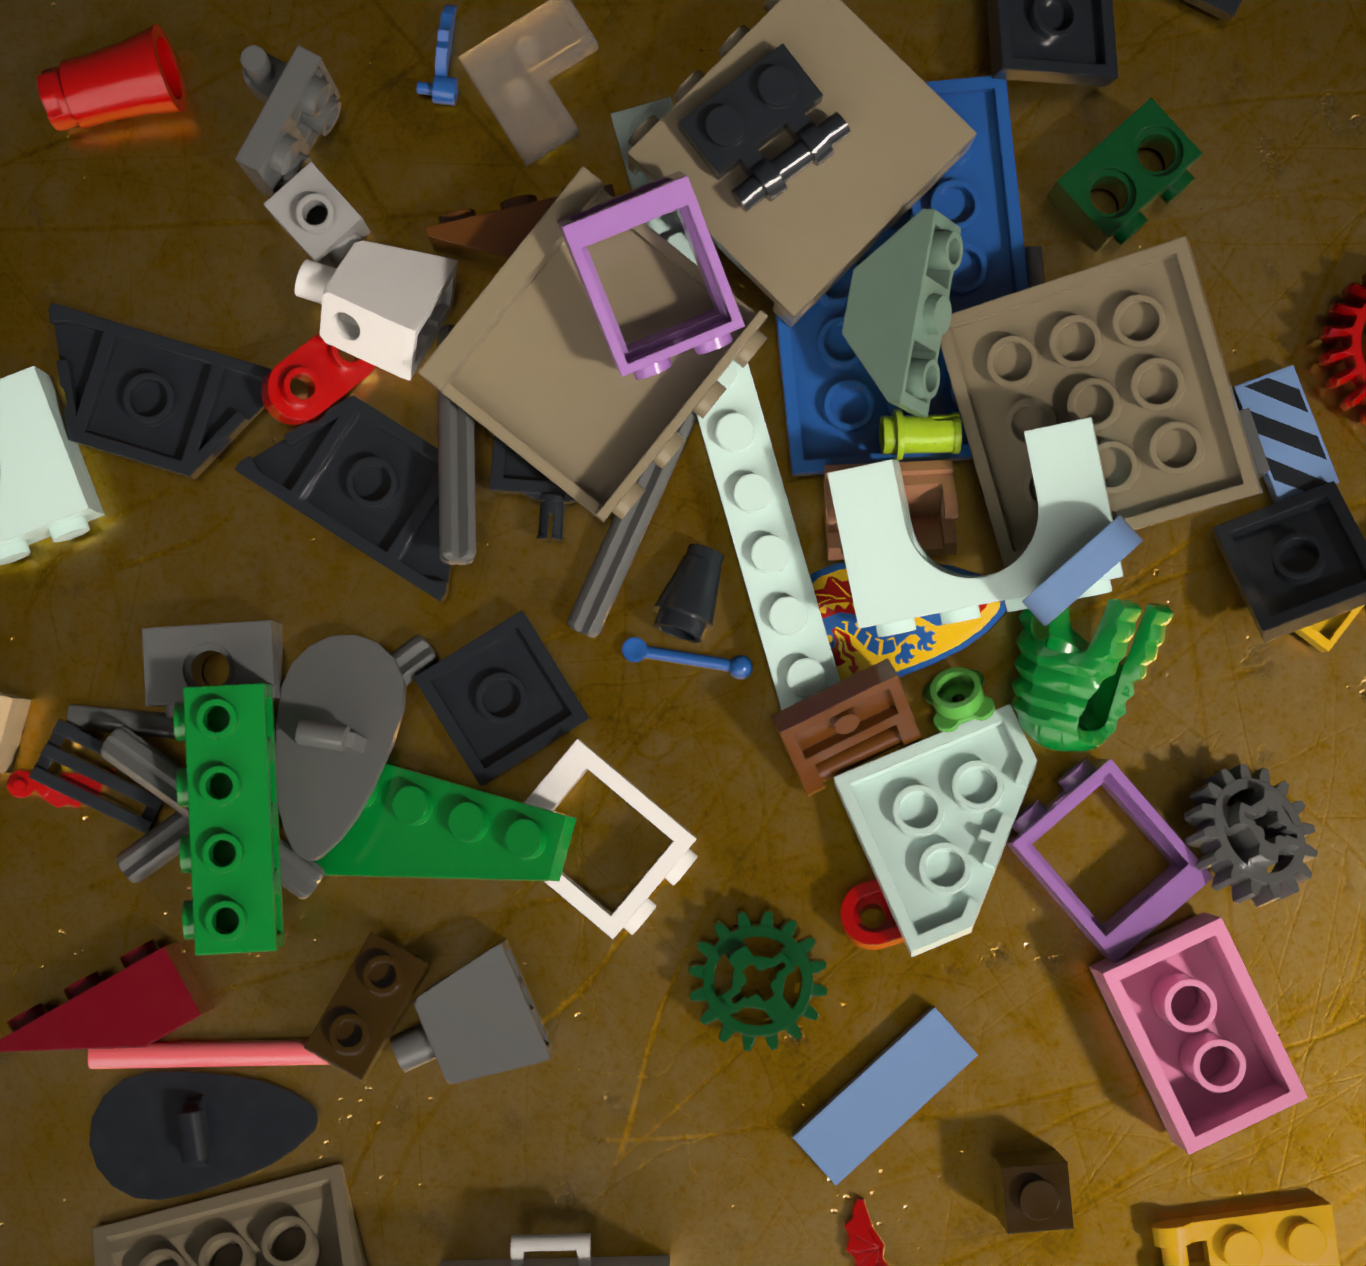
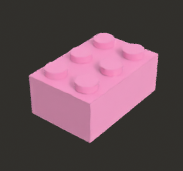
M1202 912L1139 942L1116 963L1106 958L1089 966L1172 1142L1190 1155L1308 1098L1221 917Z

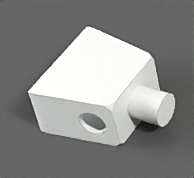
M363 240L353 244L338 268L306 259L301 265L296 278L295 295L322 304L320 336L325 343L398 377L411 380L437 337L440 328L452 312L458 261L447 257Z

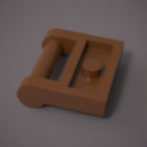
M888 658L771 716L789 756L791 765L807 797L824 790V782L900 744L905 748L922 741L899 676Z

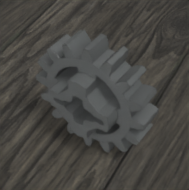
M1240 764L1229 771L1225 768L1203 780L1204 786L1194 790L1189 796L1197 807L1185 812L1183 819L1196 827V833L1185 838L1186 845L1200 848L1203 856L1198 859L1195 866L1198 870H1205L1209 867L1213 870L1215 876L1212 888L1218 891L1230 885L1232 887L1233 902L1240 904L1252 898L1256 907H1262L1273 901L1277 902L1300 891L1298 884L1310 879L1312 876V872L1305 862L1316 858L1318 854L1316 849L1305 843V837L1316 831L1314 825L1301 823L1298 814L1305 808L1303 801L1290 803L1286 798L1289 784L1284 780L1272 786L1270 785L1268 769L1261 768L1250 774L1246 764ZM1230 798H1235L1234 805L1226 806ZM1275 864L1271 873H1267V867Z

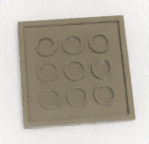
M1186 236L952 313L950 326L947 332L942 335L941 349L1004 567H1009L1027 549L1035 533L1038 521V501L1024 431L1091 417L1093 419L1112 519L1115 520L1121 515L1134 530L1263 493L1189 239Z

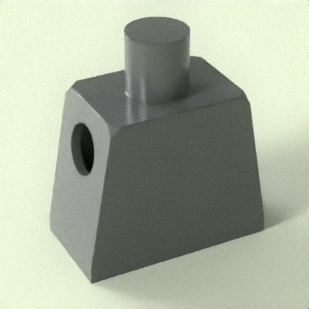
M507 939L496 943L413 999V1003L421 1023L390 1036L393 1052L404 1072L437 1059L448 1084H455L540 1063L550 1059L554 1051Z

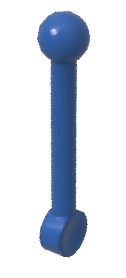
M638 637L627 639L622 646L624 657L633 663L649 658L728 671L730 675L738 680L748 678L753 671V663L745 655H736L732 659L647 646Z

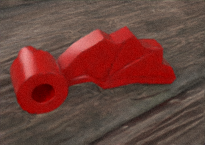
M28 768L15 770L7 780L9 793L17 798L28 797L36 791L45 801L57 808L65 804L78 808L82 804L29 778L32 770ZM114 768L105 769L113 774H116ZM64 771L60 774L101 794L102 786L104 785L78 772Z
M859 1198L853 1207V1218L844 1225L849 1236L845 1251L855 1257V1266H889L884 1258L886 1244L873 1225L865 1199Z

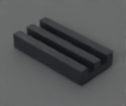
M60 718L29 778L146 834L163 801L150 791L61 749L60 747L64 739L67 738L100 754L105 740ZM53 761L146 805V808L141 814L49 768Z

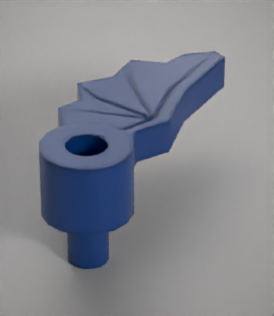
M446 4L444 11L441 12L433 83L417 82V94L431 95L433 104L455 106L457 102L458 78L448 77L457 5Z

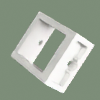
M577 739L524 803L554 811L585 772L590 770L672 839L673 842L613 913L564 872H562L559 882H544L612 939L616 937L622 928L633 935L656 908L657 905L648 897L665 878L674 886L697 859L698 856L689 849L697 838L582 740Z

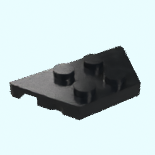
M51 302L48 312L50 323L55 326L60 360L56 361L59 383L65 391L67 402L64 414L68 440L76 444L196 480L265 408L261 388L265 376L271 370L270 368Z
M352 395L328 409L323 417L313 423H304L284 435V440L253 458L249 456L238 463L235 471L443 603L447 598L451 565L444 564L439 555L438 448Z

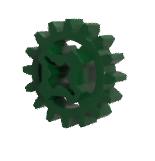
M764 909L759 923L751 924L746 912L741 910L737 914L738 927L732 930L720 920L714 923L717 936L719 937L715 944L699 939L696 946L707 958L705 963L689 964L688 973L697 978H702L703 985L696 986L690 990L689 996L691 1001L706 1000L709 1005L699 1016V1020L703 1025L712 1023L716 1019L722 1022L718 1035L720 1041L725 1043L734 1032L742 1034L744 1050L751 1051L755 1038L765 1036L770 1049L775 1050L778 1049L777 1033L786 1030L790 1036L797 1040L802 1036L796 1022L802 1015L811 1020H817L819 1017L818 1011L809 1001L811 996L827 995L828 988L818 981H813V974L821 972L827 966L824 959H808L806 955L816 944L812 935L802 937L799 940L792 937L797 926V922L790 917L778 928L773 926L772 911ZM766 937L776 940L783 945L781 947L778 946L769 953L751 950L743 939ZM724 953L732 965L731 979L716 994L714 974L717 963ZM753 964L759 971H763L768 967L773 968L774 972L768 977L771 989L764 994H761L756 988L749 989L747 992L741 991V987L747 982L744 972L746 967ZM799 966L800 987L794 1002L790 1005L783 995L786 976L795 971L794 968ZM744 1007L765 1010L771 1020L762 1022L747 1021L738 1018L733 1013L736 1014Z

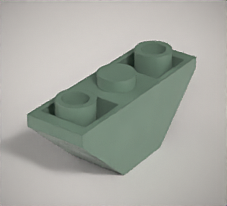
M922 209L853 270L842 335L887 401L918 417H928L930 400L936 395L939 388L940 368L937 363L942 335L947 332L952 316L949 300L953 273L960 266L963 256V241L960 235L961 227L935 209Z

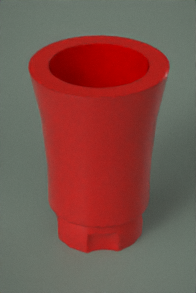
M154 24L124 40L95 51L61 60L58 67L41 71V75L37 76L40 99L45 107L50 123L57 131L67 130L76 126L86 129L111 121L151 114L184 112L186 109V93L180 67L165 32L158 24Z

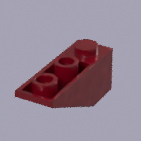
M152 939L119 958L125 968L104 981L99 971H96L65 988L63 991L68 1001L47 1012L44 1005L39 1003L7 1021L6 1023L12 1033L0 1039V1052L144 1048L215 1007L180 943L175 942L159 948L155 939Z

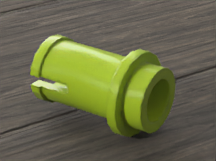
M893 409L892 415L880 417L879 443L881 454H893L894 460H902L904 454L951 452L952 454H959L962 445L960 414L958 412H951V414L928 415V417L903 415L901 409Z

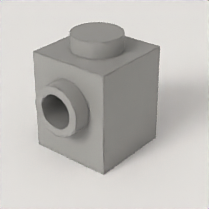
M312 162L264 203V206L312 261L330 267L335 265L338 268L353 244L363 241L371 233L363 218Z

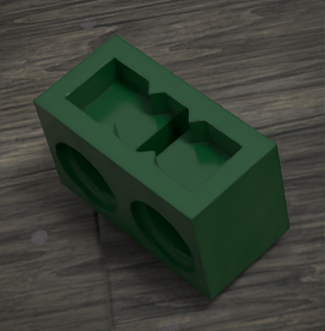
M1151 97L1055 183L1047 198L1096 252L1112 238L1121 247L1149 221L1142 211L1158 197L1168 205L1196 179L1188 170L1203 153ZM1147 147L1157 150L1164 159L1165 170L1154 172L1146 169L1138 159V149ZM1094 189H1106L1112 192L1118 200L1119 211L1113 214H1106L1097 210L1092 204L1090 192Z

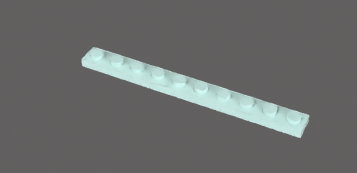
M671 96L610 114L632 190L651 183V181L641 171L634 175L628 169L627 152L632 148L628 144V140L647 118L655 115L660 120L674 107ZM676 210L645 222V224L697 265ZM733 360L717 380L727 388L703 419L699 415H697L782 711L840 682V678L749 365L747 363L742 368Z

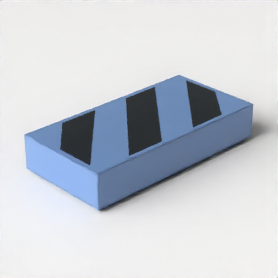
M1293 365L1232 388L1238 410L1250 408L1270 471L1263 476L1273 504L1335 481L1336 484L1339 483Z

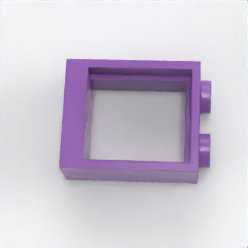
M677 171L557 221L614 365L622 377L633 373L635 379L640 380L659 374L672 366L670 357L694 348L697 355L712 352L732 342L733 339L730 332L745 327L686 174ZM676 210L714 309L626 345L587 246Z
M1086 757L1071 767L1057 781L1063 790L1045 806L1037 799L1017 814L1012 827L1015 832L1008 837L1006 844L1103 957L1116 963L1214 877L1207 869L1198 870L1195 864L1198 861L1196 856L1111 759H1098L1092 764ZM1100 785L1170 864L1168 868L1102 925L1032 845Z

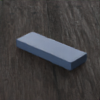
M931 1005L792 1133V1137L835 1185H838L976 1058L978 1054L943 1015Z

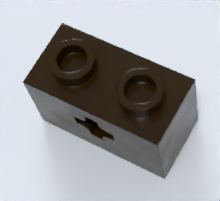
M370 932L304 1049L365 1084L390 1040V1036H392L428 973V963Z

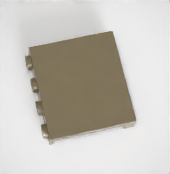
M767 0L763 7L767 14L751 30L746 25L736 29L719 49L718 54L722 59L706 75L701 70L692 73L673 96L678 103L660 120L655 115L647 118L628 140V144L632 147L627 152L628 169L634 175L641 171L651 182L677 171L688 176L713 243L774 302L773 311L790 328L969 150L977 134L841 0ZM781 44H784L823 94L822 102L805 115L811 122L819 125L834 112H838L848 124L851 133L832 147L834 154L819 166L810 163L785 182L787 190L770 202L764 198L749 211L745 212L735 201L731 191L749 178L738 165L718 180L680 132L679 122ZM784 130L760 148L759 151L764 158L771 161L794 144L795 141Z
M583 166L418 373L604 523L611 513H614L621 520L626 516L646 491L645 488L637 483V480L652 462L663 469L686 441V438L677 430L694 411L703 419L723 395L727 388L717 380L733 360L744 368L763 345L767 337L758 329L768 315L761 310L756 314L734 296L745 327L730 332L733 339L732 342L705 354L697 355L694 348L670 357L672 363L670 368L645 379L637 380L633 373L622 377L614 365L557 223L560 219L613 198L604 190V183ZM645 223L587 246L626 345L714 309L698 266Z

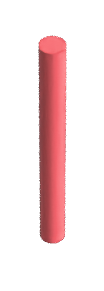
M309 1039L154 1042L144 1048L88 1049V1066L90 1069L330 1064L304 1049Z

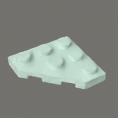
M1010 704L995 710L993 715L987 720L979 721L974 719L960 724L953 732H941L833 777L836 790L911 957L971 933L1037 763V759Z

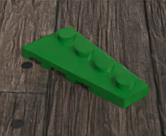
M386 763L377 785L358 820L331 851L323 858L314 862L323 868L324 876L559 882L577 818Z

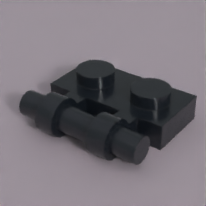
M781 44L679 122L680 132L718 180L738 165L749 178L731 191L735 201L745 212L749 211L764 198L770 202L787 190L785 182L810 163L819 166L834 154L832 147L851 133L848 124L838 112H834L819 125L811 122L805 115L822 102L823 94L784 44ZM786 130L795 143L771 161L764 158L759 149Z

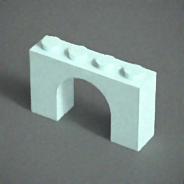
M35 366L0 379V565H4L28 556L31 553L28 545L50 536L53 542H62L83 535L90 530L89 521L105 515L79 446L68 440L64 407L52 376Z
M1089 417L1024 431L1038 501L1037 526L1033 538L1024 553L1009 567L988 575L970 576L955 573L936 563L923 550L913 530L899 460L891 459L827 473L858 628L876 625L878 637H884L916 630L914 618L940 613L942 625L981 617L979 605L1005 600L1007 612L1028 609L1022 601L1113 521L1093 419ZM1121 561L1079 598L1112 592L1110 579L1123 577L1124 575Z

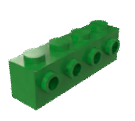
M258 683L183 687L184 702H175L173 724L177 742L185 741L187 768H178L176 776L179 807H188L190 834H181L179 842L181 871L183 874L191 873L193 900H184L182 909V925L185 940H194L195 956L277 951L285 945L273 685Z

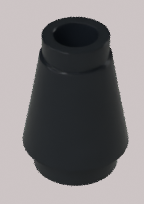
M688 545L685 555H683L653 606V610L657 613L654 622L656 629L683 641L692 643L702 642L705 631L713 629L722 571L721 566L724 560L723 554L704 545Z

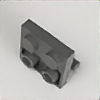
M256 45L246 47L240 56V61L243 65V78L252 93L266 104L235 160L259 192L269 197L278 192L312 161L311 157L308 156L319 134L323 136L329 134L339 117L342 106L341 102L338 101L341 94L322 58L299 45L296 47L288 64L265 53L261 47Z

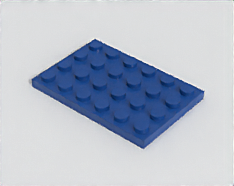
M991 75L925 82L977 133L969 150L791 328L775 313L791 477L824 474V465L877 463L891 459L894 460L893 454H881L879 422L881 416L892 415L893 409L901 408L889 403L842 335L853 270L922 209H935L961 227L960 235L963 241V256L960 266L954 271L949 295L952 313L1029 288L1007 83L1005 79H992ZM940 345L937 362L940 368V384L936 395L930 400L928 415L951 414V412H958L960 414ZM901 409L903 415H912L909 412ZM961 415L959 419H961L962 445L959 454H952L951 452L904 454L903 459L899 460V462L973 459Z

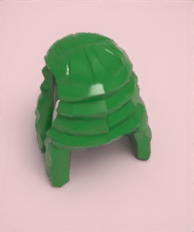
M1109 599L1090 643L1072 629L1069 607L1045 627L1029 609H1024L1018 617L1023 631L1016 640L1021 653L1014 662L1019 674L1012 682V689L1016 697L1011 703V706L1017 712L1018 723L1023 731L1035 743L1051 750L1085 752L1100 747L1116 731L1117 720L1127 713L1125 702L1134 695L1135 681L1142 680L1147 675V666L1157 658L1159 646L1164 643L1166 625L1172 620L1174 615L1168 605L1147 604L1128 657L1126 656L1128 643L1135 634L1136 621L1142 612L1140 605L1136 602L1125 599Z

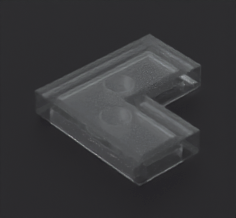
M549 0L458 56L461 65L526 167L579 134L577 125L548 82L599 50L598 42L571 0Z

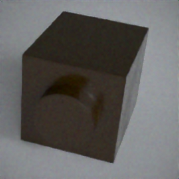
M1055 1148L991 1154L997 1218L1008 1234L1074 1229L1068 1162Z

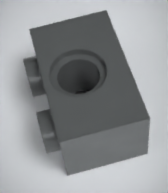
M264 620L142 628L146 706L166 707V718H173L175 702H184L183 687L208 686L202 678V666L205 660L215 653H221L229 664V675L222 685L271 684L273 685V700L280 699L281 687L285 680L283 629L281 623Z

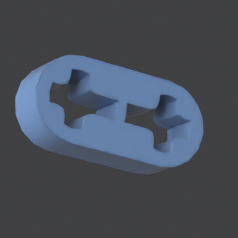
M1119 515L1022 602L1045 627L1134 550L1143 539Z

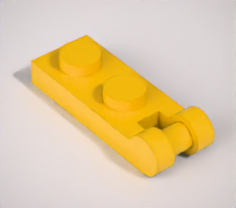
M1325 1199L1163 1220L1151 1225L1154 1246L1161 1248L1163 1266H1340L1332 1204ZM1202 1241L1204 1261L1189 1263L1187 1245Z

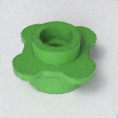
M965 667L948 668L940 672L926 686L924 698L935 709L936 714L933 722L939 731L953 732L960 724L974 719L984 721L993 715L995 704L992 698L985 696L982 688L985 684V679L980 671Z

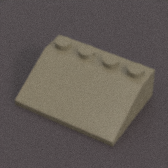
M341 1164L92 1229L95 1266H367L344 1168Z

